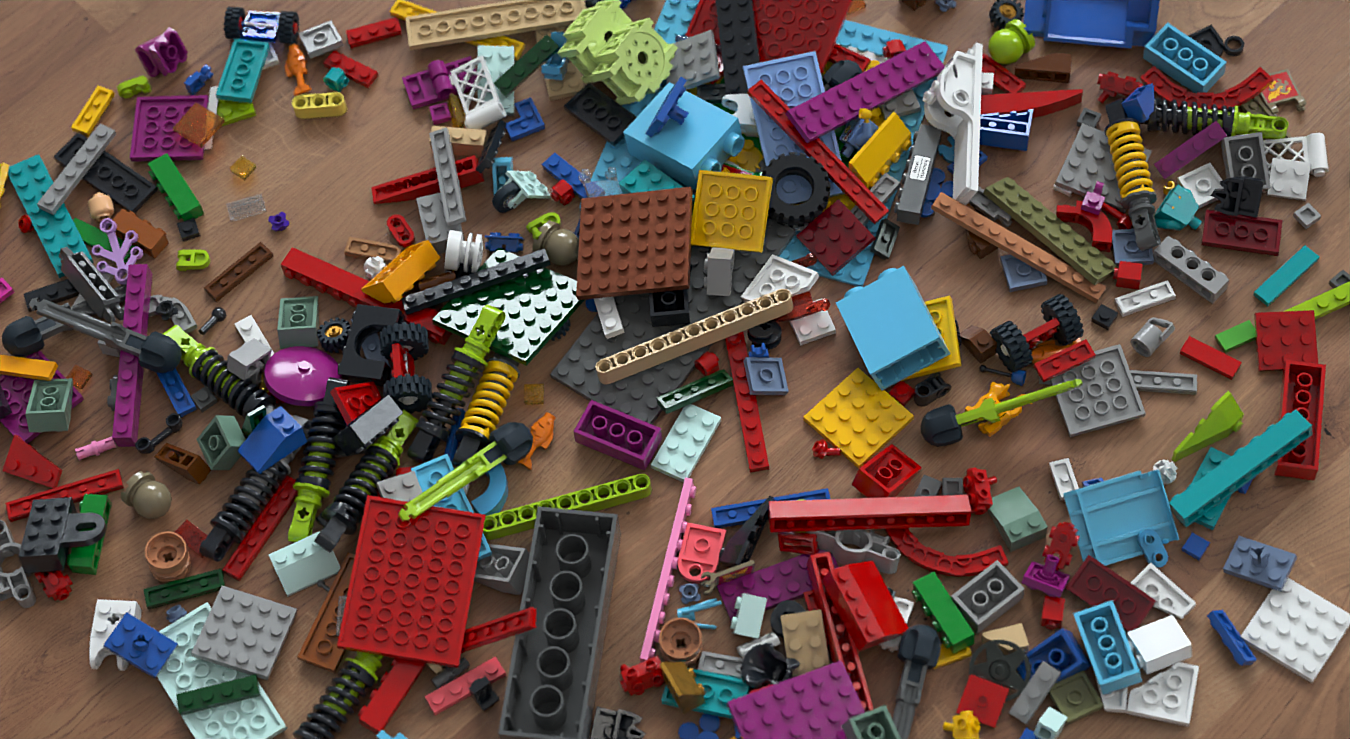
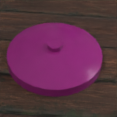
M306 346L288 347L276 352L267 361L264 371V381L268 390L278 399L297 406H314L315 402L323 401L328 378H342L338 375L339 364L333 357L324 351Z

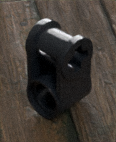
M940 372L933 373L916 385L914 402L918 406L925 407L946 395L951 390V385L946 384L941 378Z

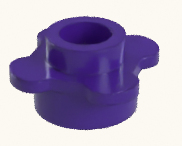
M279 212V214L268 218V221L272 224L273 231H283L289 226V221L286 220L284 212Z

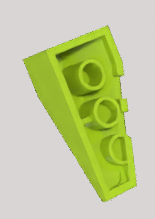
M1229 391L1212 406V411L1206 420L1202 418L1195 428V433L1190 432L1174 450L1172 456L1174 462L1228 437L1233 431L1237 432L1242 427L1244 414Z

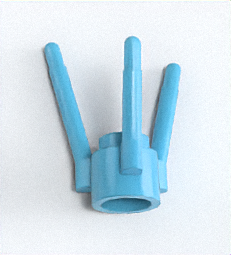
M714 598L689 607L677 609L678 618H687L694 621V612L721 605L722 602ZM695 623L699 628H717L715 625Z

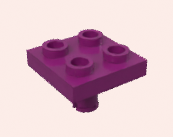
M1047 555L1044 565L1034 561L1031 562L1021 583L1030 589H1038L1049 596L1060 598L1070 575L1055 571L1059 558L1054 555Z

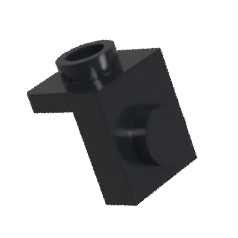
M486 676L475 680L469 688L471 696L483 711H486L499 701L498 695L492 689L491 683Z

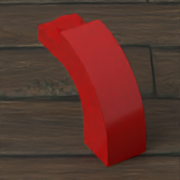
M1078 200L1076 207L1057 205V218L1063 222L1083 225L1092 236V247H1096L1102 252H1110L1112 227L1109 219L1102 211L1097 215L1081 210L1083 201Z

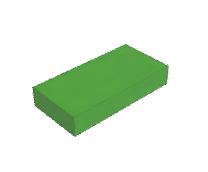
M1250 320L1215 335V340L1224 353L1256 339L1255 328Z

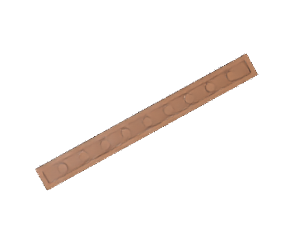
M942 192L931 207L935 212L1096 304L1107 287L1102 283L1093 285L1072 266Z

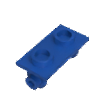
M491 232L490 235H485V238L489 240V242H485V249L489 251H496L498 247L502 249L503 245H506V251L519 253V251H523V243H520V241H524V238L520 237L518 233H509L508 236H501V233Z

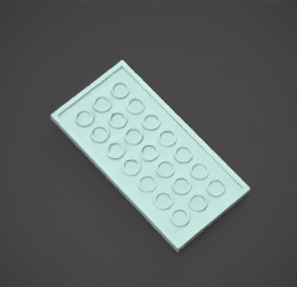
M208 602L159 631L178 643L177 648L157 675L177 710L176 694L251 676L192 657L191 652L211 611ZM260 684L261 696L182 715L195 739H272L287 729Z

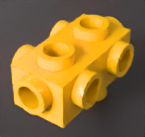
M972 711L960 712V715L953 716V723L944 722L943 730L951 731L954 739H979L980 724L977 718L973 716Z

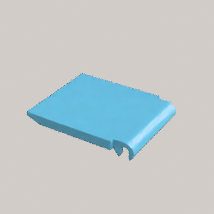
M1159 469L1141 474V471H1136L1063 493L1071 523L1075 525V529H1078L1077 535L1080 536L1078 547L1083 562L1090 555L1106 566L1142 555L1143 552L1137 538L1138 534L1144 529L1156 531L1163 544L1179 540ZM1150 535L1146 538L1148 543L1152 542Z

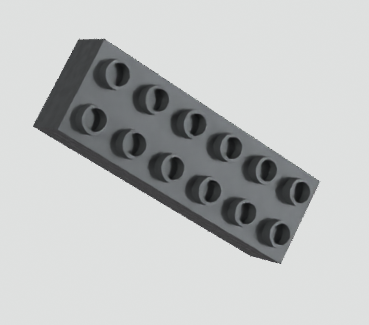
M538 506L520 611L530 607L536 609V628L515 635L498 732L500 739H589L621 539L618 514Z

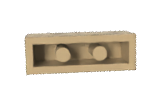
M432 126L431 132L440 130L445 127ZM447 127L454 155L481 156L488 139L486 130Z

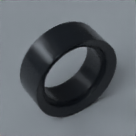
M1239 36L1227 37L1223 46L1225 53L1230 56L1240 55L1244 49L1243 39ZM1231 41H1236L1241 47L1233 50L1227 44Z

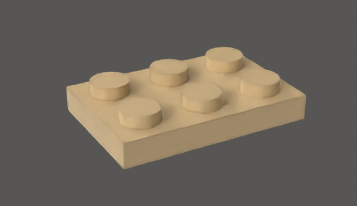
M814 610L781 615L787 658H794L800 662V666L794 669L793 676L802 675L830 665L822 611Z

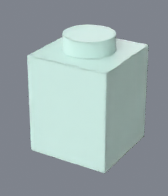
M1049 707L1038 721L1033 735L1039 739H1056L1061 733L1067 717Z

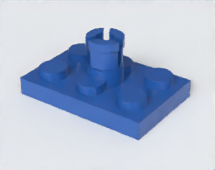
M680 76L669 91L647 129L646 135L652 137L655 132L659 134L669 118L680 125L683 124L689 112L677 106V101L686 90L683 87L687 81Z
M126 612L103 647L151 677L156 678L177 648L178 643Z

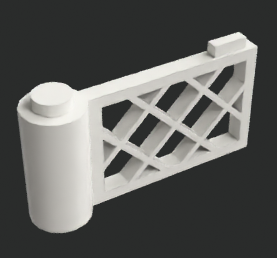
M482 55L451 71L452 75L449 78L452 86H456L466 114L464 124L467 129L480 130L506 117L505 109L499 100L485 58ZM481 63L480 72L473 71L475 65ZM463 71L467 72L463 81L458 79L457 74ZM471 74L477 75L474 84L468 83ZM482 77L487 79L484 88L478 86ZM466 85L472 87L469 96L463 93ZM476 89L483 91L479 99L473 98ZM487 92L492 93L494 98L488 102L483 101ZM471 100L478 102L474 109L469 110Z
M1312 133L1305 137L1263 140L1265 155L1269 152L1276 158L1284 159L1282 156L1288 150L1295 155L1292 160L1296 161L1299 158L1303 162L1311 163L1310 174H1313L1315 177L1324 176L1329 171L1325 136L1322 133ZM1302 142V149L1299 153L1290 148L1293 143ZM1275 144H1281L1285 148L1279 155L1271 149ZM1267 162L1268 174L1270 176L1271 164Z

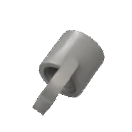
M1155 317L1150 318L1131 339V345L1140 355L1149 357L1174 332L1175 327L1168 320ZM1155 324L1167 329L1162 333V331L1158 327H1156Z

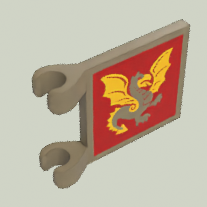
M1288 69L1269 74L1273 78V83L1264 89L1260 96L1270 112L1277 117L1278 108L1276 105L1295 101L1298 111H1304L1306 100L1301 96Z
M754 560L718 573L704 572L701 578L709 577L710 581L705 580L700 586L709 587L710 589L704 591L703 594L709 595L717 585L753 573L755 567Z

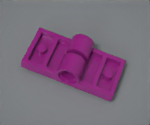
M471 56L447 64L442 60H435L427 66L428 70L402 77L412 109L414 110L458 96L457 88L452 86L449 76L452 75V70L472 60ZM463 71L457 74L458 79L463 81L467 72ZM471 74L468 83L474 84L477 75ZM466 85L463 93L470 92L472 87Z

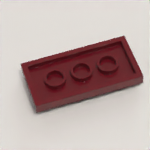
M1206 209L1201 245L1278 256L1283 220L1264 217L1256 218L1240 214L1232 216Z
M1090 555L1087 556L1065 587L1092 607L1113 600L1121 624L1128 632L1138 629L1157 603V600Z

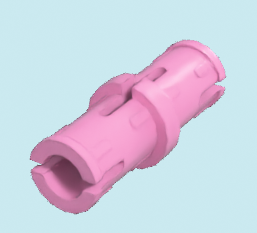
M111 436L98 442L92 441V444L76 448L75 451L80 461L93 455L99 456L101 452L116 448V444Z

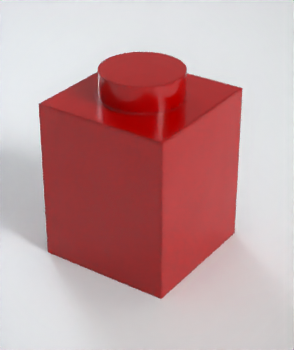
M1119 261V267L1114 268L1113 279H1117L1116 287L1139 290L1143 264Z
M1044 597L1041 626L1050 630L1061 629L1065 604L1064 598Z

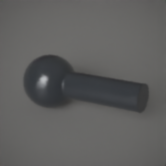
M221 307L213 309L211 318L199 329V333L205 335L217 322L223 321L226 318V311Z

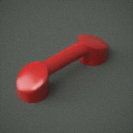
M1105 202L1103 203L1101 209L1119 219L1116 225L1120 230L1132 229L1131 219L1126 213L1123 214Z

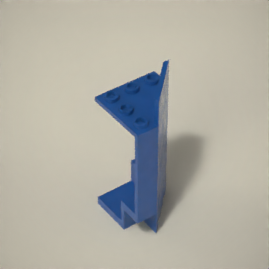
M1026 0L1023 22L1026 27L1024 29L1028 35L1032 33L1035 37H1044L1045 41L1132 48V45L1145 47L1155 36L1160 0Z

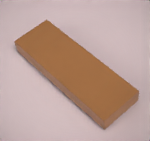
M349 237L344 254L345 256L365 260L379 256L384 259V263L389 264L403 251V247Z

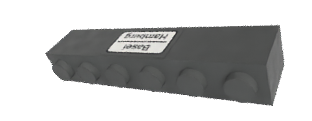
M920 124L919 130L914 133L913 142H915V145H911L909 156L912 157L907 159L906 170L908 171L903 174L902 184L904 186L899 189L898 198L900 201L896 202L894 213H897V221L919 225L941 142L942 130L934 126Z

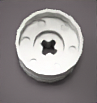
M450 230L444 268L457 271L460 263H464V272H468L469 264L472 265V273L477 272L483 255L482 235L477 234L476 241L472 242L473 233H469L467 241H463L462 232Z

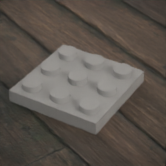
M711 30L674 43L678 49L674 53L675 57L670 61L673 67L669 71L670 75L666 78L667 84L670 82L675 85L681 76L687 80L683 87L689 90L720 78L715 38Z

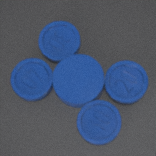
M939 168L933 169L921 217H930L934 213L931 207L941 192L953 198V181L944 182L945 173Z
M705 713L699 721L700 728L704 732L699 734L697 725L692 722L683 723L678 730L680 739H719L714 732L720 727V719L716 715Z

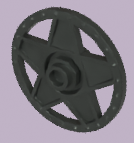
M1000 639L992 640L981 645L972 655L969 664V676L972 674L1003 687L1008 686L1018 690L1016 693L1007 696L1006 701L1018 697L1029 683L1031 665L1026 653L1015 643ZM997 644L1008 645L1017 651L1004 656ZM986 648L987 662L974 665L977 656ZM1023 660L1026 666L1025 681L1016 672V669Z

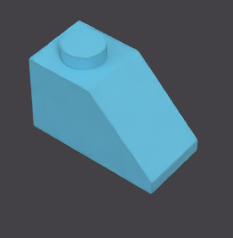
M496 157L493 159L494 195L509 180L505 173L513 171V157Z

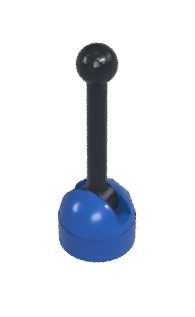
M985 365L979 367L980 372L987 371L1011 377L1012 382L1019 386H1023L1026 379V371L1018 370L1011 374L987 368Z

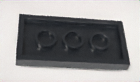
M591 83L584 86L564 105V109L613 146L624 138L623 132L637 118Z

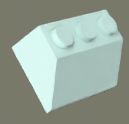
M320 531L269 554L287 596L316 584L319 580H325L338 574L341 567L333 550L329 553L314 542Z

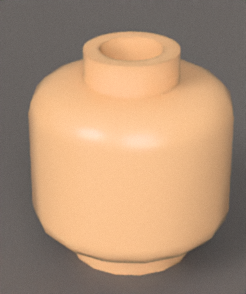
M97 193L88 201L90 215L93 219L101 222L105 218H111L114 214L111 197L103 193Z

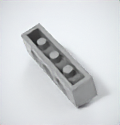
M1168 236L1154 250L1153 258L1155 263L1212 304L1226 291L1229 283L1227 276L1222 272H1218L1207 261L1197 257L1193 251L1186 249L1178 240Z

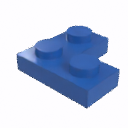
M531 97L514 103L520 118L508 122L505 126L511 141L545 129V124Z

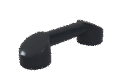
M177 413L170 414L166 418L168 427L151 441L147 437L138 439L135 444L138 452L149 454L154 451V447L169 435L177 433L183 424L180 415Z

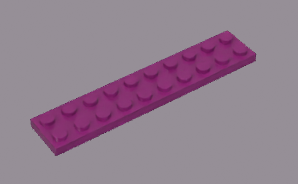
M924 41L788 110L786 116L804 140L809 143L858 118L860 108H866L871 111L937 77L945 66L927 42Z

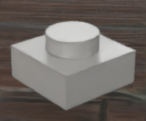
M1307 203L1294 212L1293 217L1307 229L1319 221L1321 215Z

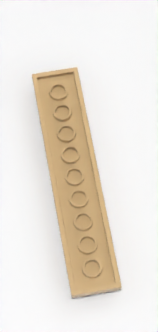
M511 0L405 17L410 50L571 25L582 10L585 9L584 0Z

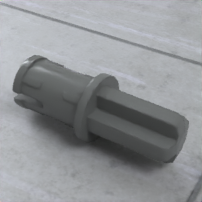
M463 657L460 659L458 668L446 666L444 671L431 679L432 683L439 689L452 679L455 680L457 675L470 666L469 662Z

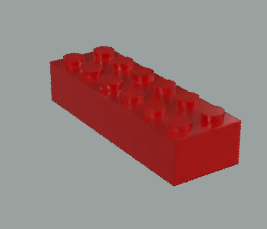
M1286 360L1282 374L1279 421L1285 414L1291 413L1296 409L1312 425V435L1275 462L1274 475L1315 480L1319 467L1326 365Z

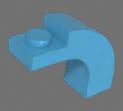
M554 31L551 33V39L561 49L567 41L563 36L565 32ZM558 51L553 54L546 64L542 65L541 73H545L544 78L563 80L569 59L567 57L561 58Z
M501 463L485 473L490 483L488 489L481 496L471 501L475 513L488 516L499 513L504 507L508 497V482Z

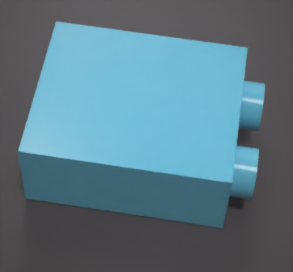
M669 82L623 133L631 156L640 161L647 160L666 175L696 190L699 170L721 172L724 162L730 156L735 157L741 152L745 140L742 136L737 117L687 91L677 101V106L689 112L683 124L680 125L669 118L659 134L655 132L652 137L646 135L647 129L669 91L674 86V84Z
M904 266L898 269L890 268L883 271L875 282L865 287H854L848 290L844 298L836 302L870 375L881 390L894 385L950 354L916 284Z

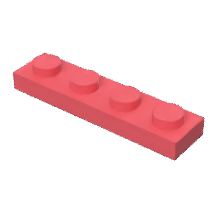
M496 656L426 695L425 699L434 715L436 716L471 696L469 688L475 680L486 676L492 684L506 676V672Z

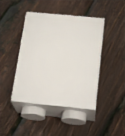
M1173 615L1128 632V642L1132 653L1135 655L1139 668H1143L1146 674L1192 657L1191 643Z

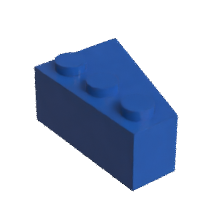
M1029 109L1024 113L1010 111V114L999 115V113L980 114L979 145L1027 151L1033 109Z

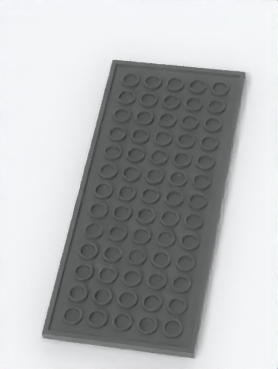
M696 190L692 192L694 196L696 195ZM767 217L763 252L735 250L730 296L707 295V288H704V277H707V270H704V261L707 259V253H710L712 248L691 245L690 262L692 270L690 272V288L688 289L690 324L744 304L741 295L771 255L780 256L796 235V231L785 224H778L775 219L771 220ZM649 293L614 296L625 333L607 339L597 313L551 372L550 376L589 401H596L639 420L653 424L663 411L657 404L656 398L680 388L694 370V362L708 351L713 343L611 384H602L599 381L595 367L598 361L690 325L652 327Z

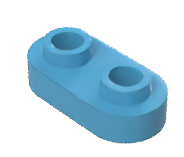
M1152 529L1142 530L1138 534L1137 540L1149 564L1152 563L1155 567H1163L1168 561V554L1158 533ZM1149 535L1152 537V542L1150 543L1146 540ZM1157 554L1161 555L1160 561H1157L1155 559V556Z

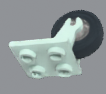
M507 171L505 174L509 177V180L503 187L498 189L492 199V205L498 212L506 213L516 208L526 198L550 199L551 195L547 191V187L537 180V176L533 172Z

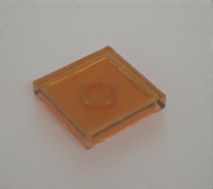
M195 102L173 127V130L202 148L225 121L222 117Z

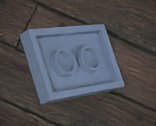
M1239 536L1223 571L1224 573L1282 592L1297 560V554Z

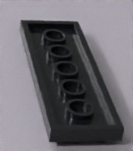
M715 0L726 95L747 94L748 88L743 66L760 63L753 0Z
M78 132L53 156L54 160L63 167H66L88 138ZM105 150L82 178L83 181L99 192L111 197L113 202L128 212L136 213L158 191L156 185Z

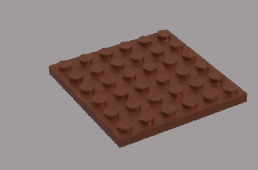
M682 187L582 198L576 288L577 299L584 300L689 289L692 188Z

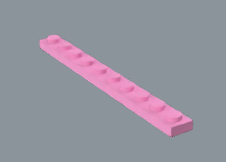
M685 477L640 656L641 663L656 656L654 646L655 642H659V626L665 620V612L663 610L665 605L668 606L670 599L668 590L669 587H673L674 583L672 573L673 569L678 567L677 553L681 550L683 542L681 537L682 533L685 534L687 522H685L686 517L691 514L692 504H690L691 498H695L696 487L691 478Z

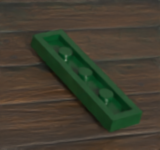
M546 34L498 78L494 85L507 98L560 49L559 46Z
M722 369L657 397V404L668 414L734 385V381Z
M220 568L143 590L146 606L150 610L220 591L221 587L226 585L223 571Z
M256 674L176 694L178 710L181 716L261 696Z

